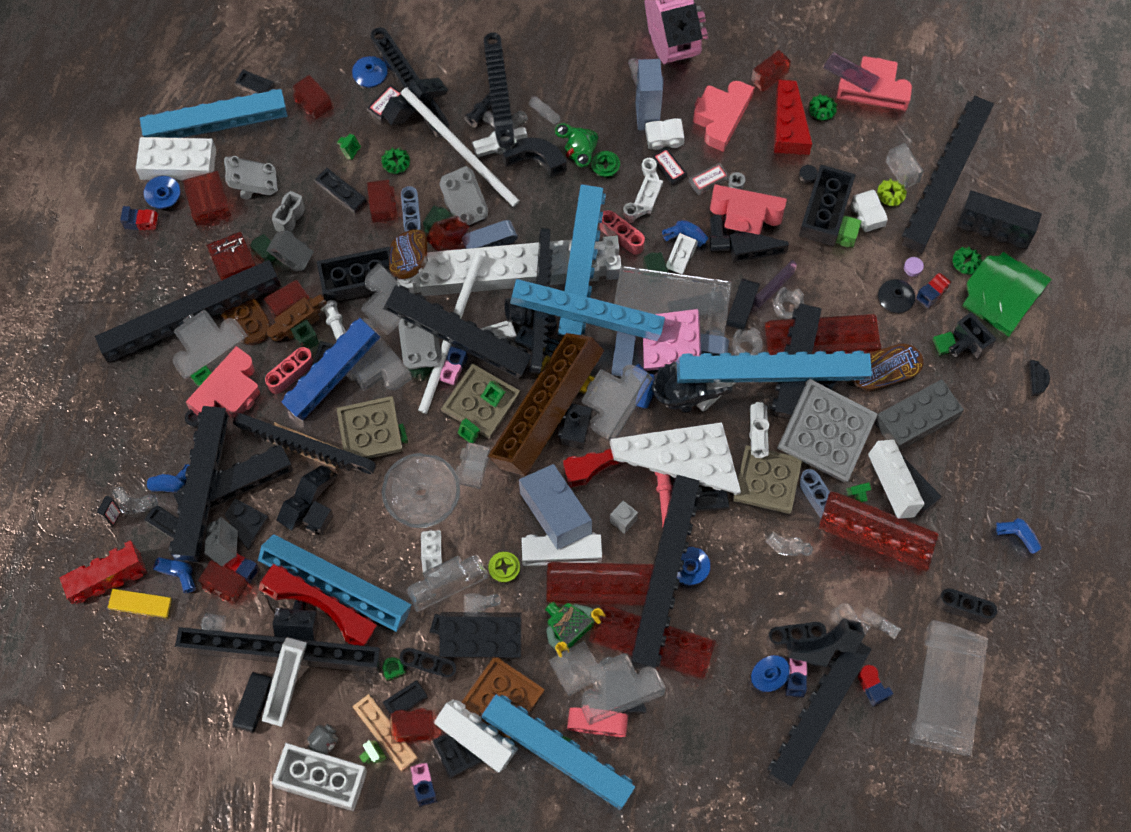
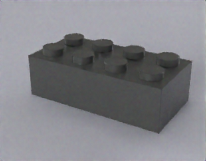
M941 379L880 412L874 423L886 440H895L899 451L959 419L964 409Z

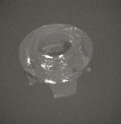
M786 287L781 288L773 302L774 311L781 318L791 319L792 312L785 311L782 303L791 301L797 309L800 303L804 304V294L799 289H796L794 292L787 290Z
M753 327L750 331L737 330L731 343L733 353L736 356H739L740 353H750V355L761 353L763 344L759 337L760 332ZM744 341L751 342L753 350L746 352L740 347V344Z

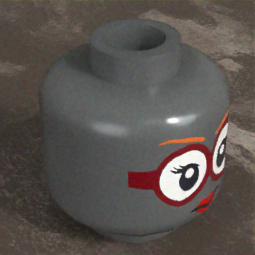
M326 724V726L317 725L307 739L309 743L308 748L320 754H329L338 742V737L335 734L337 730L329 724Z

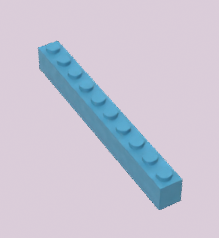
M824 351L815 352V354L797 352L796 355H788V352H779L777 355L761 352L758 355L740 353L739 356H731V353H721L720 356L703 353L701 356H693L691 353H686L679 356L676 361L677 383L808 381L809 379L813 381L868 380L872 376L870 353L864 354V351H854L852 354H845V351H836L833 354H826Z

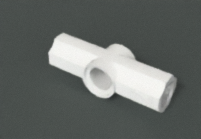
M524 127L514 129L515 143L511 147L516 146V140L528 138ZM495 132L490 137L472 142L477 158L494 152L502 154V152L507 150L498 146ZM503 136L501 138L502 141H508L510 139L509 136Z
M760 402L750 406L749 437L751 439V455L755 456V458H763L768 456L767 406Z

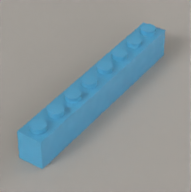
M279 89L264 93H254L244 97H235L229 100H219L209 104H200L190 108L185 107L175 111H165L155 115H146L145 117H140L143 137L184 138L288 117L282 90Z
M582 184L580 186L565 282V292L585 297L591 296L592 286L588 285L589 279H593L595 268L591 267L592 260H596L597 249H594L595 241L599 242L600 230H597L598 223H602L603 212H600L601 204H605L606 193H603V188ZM560 317L558 335L565 336L566 333L585 334L586 323Z
M516 279L510 304L654 341H658L661 336L665 320L663 316Z
M274 534L261 546L259 562L269 567L273 564L283 566L288 570V573L303 578L308 585L320 588L325 595L335 597L341 604L352 607L368 618L396 632L407 620L412 604Z
M494 696L482 714L481 718L617 809H622L635 788L630 778L625 775H617L614 773L615 769L606 763L602 765L597 761L598 758L590 752L584 753L580 750V746L571 740L568 742L563 739V735L555 729L549 730L545 727V722L537 717L535 719L528 716L529 712L520 706L516 708L510 704L511 700L506 696Z

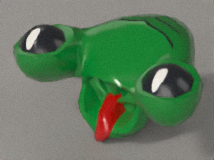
M564 123L556 126V136L568 139L565 145L566 157L575 159V163L580 168L587 167L591 162V156L598 143V133L590 129L575 128Z

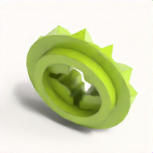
M892 179L884 180L877 190L880 201L889 206L901 204L905 200L907 193L904 185L899 183V180L893 181ZM891 187L895 191L894 197L891 195V192H888Z
M499 552L489 561V573L499 583H508L511 580H515L520 571L519 560L510 552ZM503 560L506 566H510V568H507L506 574L503 570H499L502 567Z

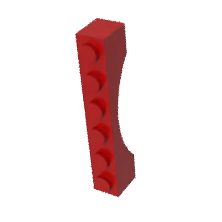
M611 449L598 454L591 452L578 458L577 456L568 457L566 460H563L566 483L570 488L587 485L602 470L626 462L614 460Z
M273 564L260 582L259 590L275 600H299L320 608L333 619L342 632L345 642L350 645L366 646L375 632L377 625L374 624L372 619L362 617L352 607H345L335 597L325 595L320 588L308 585L303 578L293 576L283 566Z

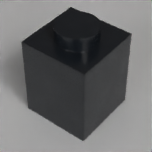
M314 501L303 519L305 529L311 534L315 535L318 533L323 535L334 516L332 510Z

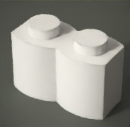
M681 119L646 123L645 131L648 149L661 150L666 146L678 148L684 144Z
M875 190L853 196L850 206L852 212H855L858 216L857 219L862 220L860 228L868 232L886 226L888 219Z

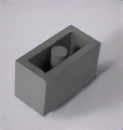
M287 230L276 232L266 250L294 272L304 270L314 252L309 248L308 244L299 241L292 232Z
M222 517L215 522H211L206 528L205 554L221 567L235 558L238 530Z

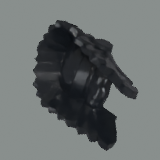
M676 361L659 368L658 373L654 374L652 385L654 395L662 404L669 409H680L682 412H690L693 406L701 402L732 392V386L707 390L706 383H677Z

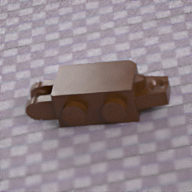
M321 294L313 299L302 298L274 318L276 323L267 329V336L273 342H278L286 336L290 340L319 320L320 316L318 314L321 312L320 309L327 304L326 300Z

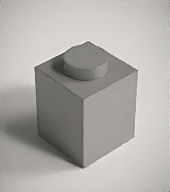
M622 501L610 514V523L625 534L637 521L638 512Z

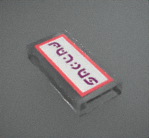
M718 163L689 178V183L696 193L700 195L715 185L729 180V175L721 163Z

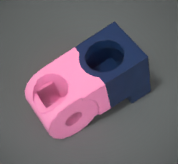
M450 347L440 374V381L456 385L464 364L468 360L466 351Z
M789 658L790 674L787 679L786 696L804 697L807 691V662Z
M427 763L411 766L412 781L419 807L437 802Z

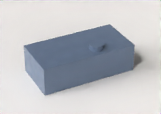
M660 59L638 60L635 99L638 130H645L646 123L660 121L664 86Z
M554 464L519 479L521 496L557 550L592 534V519Z

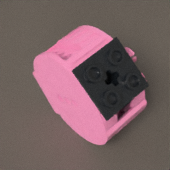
M644 0L649 34L651 35L656 53L663 64L700 55L701 40L708 38L705 35L707 34L706 28H703L702 22L706 21L704 18L705 14L701 11L700 6H696L693 0Z

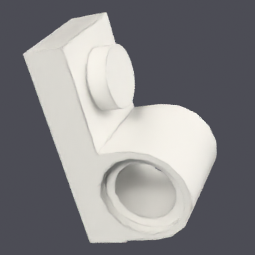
M679 233L665 268L683 275L690 257L695 252L698 241Z

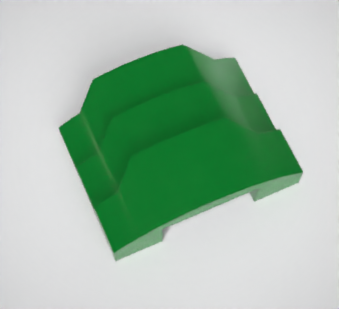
M1004 252L1000 256H987L967 281L969 296L962 306L1010 337L1036 299L1041 296L1052 279L1039 270H1033L1021 261L1018 262Z

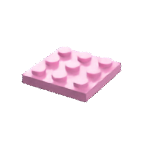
M698 309L655 314L665 317L658 341L643 338L645 371L659 370L665 364L677 361L682 354L691 353L693 356H701L700 312Z

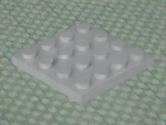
M809 379L777 448L846 483L859 458L877 413Z

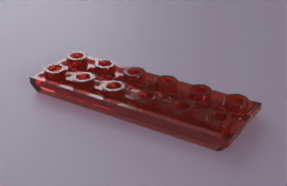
M876 315L820 317L812 354L819 351L833 354L836 351L852 353L854 351L874 352L881 350ZM793 319L765 322L769 355H777L779 352H784L785 345L789 344L790 337H787L789 327L793 326Z
M829 492L818 527L924 571L929 570L938 534L934 531L902 518L898 519L897 516L837 492Z
M547 563L546 603L644 605L654 564Z
M601 603L600 609L606 616L598 617L601 623L597 624L595 622L589 642L631 656L641 616ZM669 626L668 629L665 628L663 635L666 636L664 647H660L659 655H662L659 666L698 679H704L716 641Z

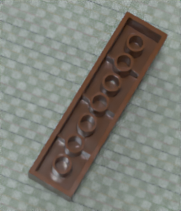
M571 333L565 334L487 456L501 470L526 476L604 352L592 337Z

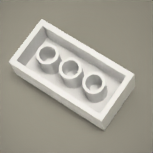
M140 137L136 164L137 173L141 180H151L158 176H169L176 181H213L216 157L213 139Z
M286 743L272 780V785L277 789L354 811L367 770L364 766Z

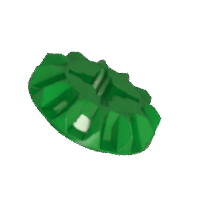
M819 94L816 97L813 96L809 102V111L813 117L819 120H828L836 114L837 103H835L834 97L830 98L828 94L825 96ZM820 104H827L826 108H820Z
M392 147L388 151L385 150L381 163L387 172L398 174L404 172L409 167L410 156L406 150H402L400 147L398 149ZM394 156L398 159V165L393 160Z
M601 151L594 155L591 166L593 172L595 171L598 176L601 175L606 178L611 175L613 177L619 170L620 160L613 152ZM605 159L607 160L608 164L606 169L603 166Z
M970 246L967 248L961 247L959 250H956L952 259L954 267L963 274H973L983 262L982 255L977 252V249L973 250ZM971 256V262L968 261L964 264L965 258Z

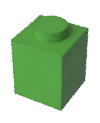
M843 216L836 243L844 247H854L862 220Z

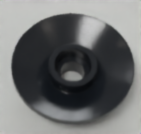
M892 279L881 285L878 291V300L885 310L897 314L904 313L913 306L915 292L907 282Z

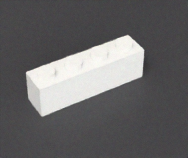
M895 440L877 441L868 455L898 519L915 517L925 503Z
M592 532V534L558 550L548 535L545 537L527 535L522 538L523 566L602 563L601 535Z
M288 637L284 641L262 721L282 727L287 716L307 643Z
M454 699L447 702L434 721V724L498 773L505 769L518 750L514 746V742L498 734V730L495 727L481 721L482 718L478 714L469 712L462 702Z

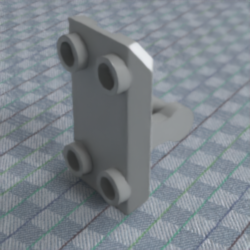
M237 156L225 157V181L229 187L242 190L240 192L242 199L251 198L253 193L271 195L278 190L276 168L271 163L264 164L240 159Z
M462 167L441 177L439 185L445 197L444 202L447 208L450 209L456 224L466 227L488 217V207L475 175L469 167Z
M401 318L399 333L403 364L409 369L436 366L441 360L439 338Z

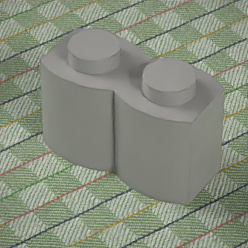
M292 191L285 194L281 206L274 211L272 216L276 231H293L296 220L303 215L305 210L301 195Z

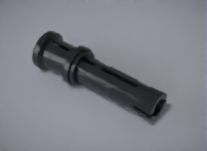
M490 92L480 103L474 105V109L464 116L469 125L476 127L479 124V120L488 114V109L492 106Z

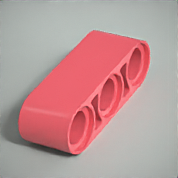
M606 210L603 212L600 230L607 236H618L619 245L635 255L642 253L645 242L644 235L613 211Z
M298 348L266 375L265 382L272 394H280L311 368L313 357L308 348ZM302 357H308L305 361L300 360ZM288 369H294L292 372L286 373ZM273 381H279L278 384L271 385Z
M570 708L567 730L613 737H626L628 715L609 711Z

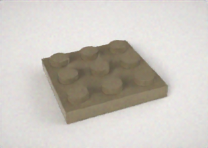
M472 364L441 410L459 422L467 418L480 429V434L491 439L520 396L521 391ZM490 381L497 382L506 391L496 408L480 397Z
M393 396L336 408L343 450L367 459L403 451Z
M746 445L738 477L741 493L734 495L733 501L791 514L802 461L791 455L770 450L768 456L755 458V456L751 455V446Z

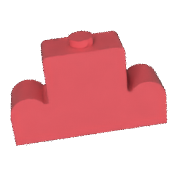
M864 56L860 65L859 75L853 70H846L842 73L836 98L907 111L912 85L905 79L895 81L897 62Z
M733 81L729 84L728 91L724 92L709 85L702 97L697 98L693 122L706 127L704 139L707 145L724 152L753 97V86L741 81Z
M715 185L710 211L716 215L727 214L725 228L761 234L763 222L771 226H778L782 223L787 199Z
M236 346L186 401L188 408L194 411L196 415L202 411L203 406L226 408L229 416L232 418L237 413L243 414L246 409L249 410L253 406L254 400L260 395L257 383L248 378L254 373L255 369L251 357Z

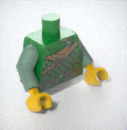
M551 602L545 609L552 616L547 621L548 627L546 632L548 642L561 658L562 651L569 653V649L594 626L592 619L597 624H600L601 621L598 617H605L606 615L600 608L593 609L579 604L571 605L566 603L560 609L554 602Z

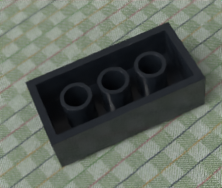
M820 165L801 225L800 237L831 246L835 245L856 174Z
M970 190L957 226L964 230L977 232L982 236L995 238L1000 242L1013 244L1018 248L1028 249L1037 232L1042 213Z
M390 246L316 261L322 293L326 302L331 300L337 302L391 291L395 285L398 286L397 277L394 278L389 270Z
M441 612L439 616V657H521L522 613Z

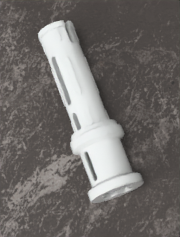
M331 300L327 301V304L321 310L324 311L327 318L326 323L331 326L337 340L346 331L342 324L343 317L339 314L336 307L337 303Z

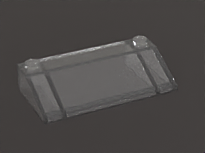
M620 266L614 304L651 314L698 309L700 312V333L724 337L732 282Z
M935 620L930 622L927 627L925 646L928 647L917 717L912 723L909 743L971 757L988 638L953 624Z

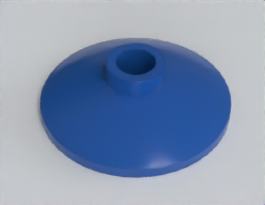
M374 56L359 59L352 69L354 80L363 87L380 85L386 79L388 72L384 61Z
M158 176L146 184L144 198L154 208H168L179 199L180 186L175 179L169 176Z
M688 547L686 554H682L681 560L684 561L682 572H678L677 579H680V583L685 585H696L707 578L710 572V560L701 549ZM693 566L694 570L689 571L687 570V567Z
M773 655L763 658L753 668L751 674L753 685L763 692L777 690L784 685L789 677V664L780 656Z

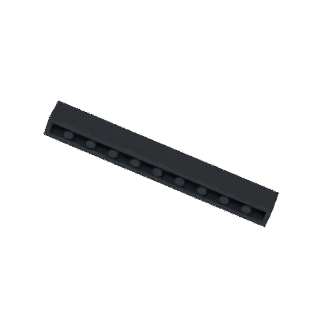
M975 95L972 101H967L964 108L966 113L965 115L961 114L957 122L960 126L958 129L954 128L950 137L953 140L951 143L947 142L943 151L946 154L944 157H940L936 165L939 169L938 171H933L930 177L932 183L931 185H926L923 192L925 197L924 199L920 198L916 209H918L917 214H912L908 222L911 226L910 228L906 227L902 234V238H904L903 246L923 254L991 113L994 103Z
M267 260L95 336V339L107 363L115 361L126 354L134 353L142 347L152 345L160 339L188 329L194 324L222 314L228 309L238 307L251 299H256L262 294L274 291L276 288L281 287V284L270 260Z
M678 474L674 480L629 666L653 672L655 667L660 665L662 655H659L660 647H664L666 636L663 633L665 628L668 629L671 620L668 612L669 609H673L675 598L672 597L673 591H677L680 579H677L678 572H682L684 561L681 558L683 553L686 554L689 542H686V537L691 534L693 524L690 523L691 517H695L697 506L694 503L695 499H699L701 494L700 480Z
M178 627L175 648L180 653L278 663L281 648L286 638ZM295 639L307 643L301 662L303 666L370 673L380 672L382 659L380 648Z

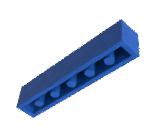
M361 318L352 322L349 327L350 329L345 334L339 336L336 344L325 351L322 359L312 365L308 374L298 380L293 390L285 394L281 402L297 418L303 421L381 338Z

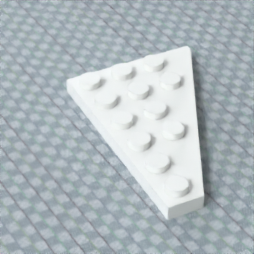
M722 422L610 440L613 458L616 461L627 462L633 466L646 467L650 471L664 475L669 474L674 478L678 474L700 480L699 485L710 486L719 491L722 489L732 492L734 495L741 493Z

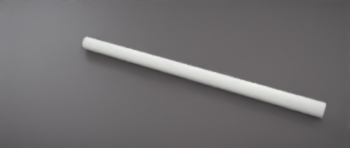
M407 87L402 90L401 95L515 207L519 200Z
M475 253L454 309V313L460 315V319L462 318L483 259V255ZM444 340L440 348L441 360L432 370L418 411L425 414L429 410L442 368L452 344Z

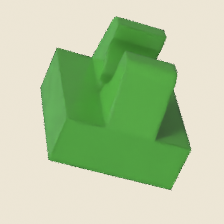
M369 740L363 745L366 751L359 756L363 763H370L371 761L381 763L387 758L378 742Z

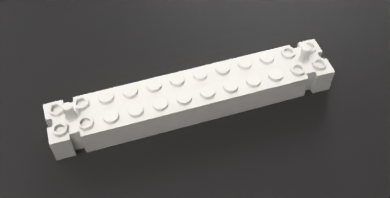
M618 236L603 237V241H595L594 249H597L596 260H592L591 267L595 268L593 279H589V281H599V276H606V280L621 279L622 267ZM572 240L550 241L549 248L553 250L550 285L565 284ZM539 243L427 252L425 268L422 269L421 267L418 270L419 273L414 277L403 280L397 278L398 286H405L412 294L421 292L422 296L461 293L475 253L483 255V259L471 292L514 288L516 279L526 282L536 281Z

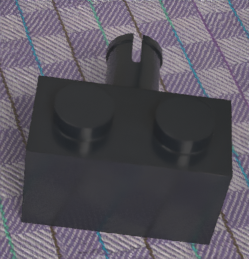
M970 312L956 323L952 332L960 340L948 349L950 353L955 351L952 355L957 357L958 354L968 348L978 359L992 349L997 339Z
M571 403L562 417V420L565 421L564 427L560 426L558 438H561V445L584 449L592 415L591 407Z
M294 600L293 609L276 608L272 624L274 637L315 641L318 628L316 611L305 610L306 602H299V600Z

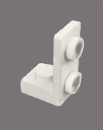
M440 530L421 532L423 575L443 574Z

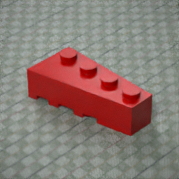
M779 80L776 91L774 153L810 155L812 141L797 81Z
M131 540L124 543L126 547L121 550L115 548L109 551V556L95 558L90 562V566H80L59 577L66 598L71 604L82 603L90 596H99L107 589L112 587L118 588L124 582L140 579L143 574L147 573L141 554Z

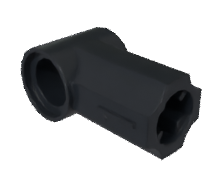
M722 215L710 217L711 252L729 251L730 249L729 234H727V228L724 227L726 217Z

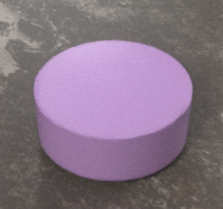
M911 257L905 262L904 271L909 276H918L923 270V262L919 258Z

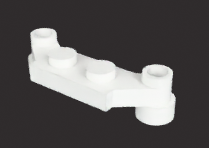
M646 158L642 162L645 179L635 203H627L623 208V214L628 223L634 222L635 219L646 213L651 214L663 185V181L657 175V163L653 158Z

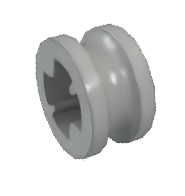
M739 172L731 174L728 182L729 187L743 189L745 185L744 175ZM734 179H736V181H740V184H738L737 182L733 183Z

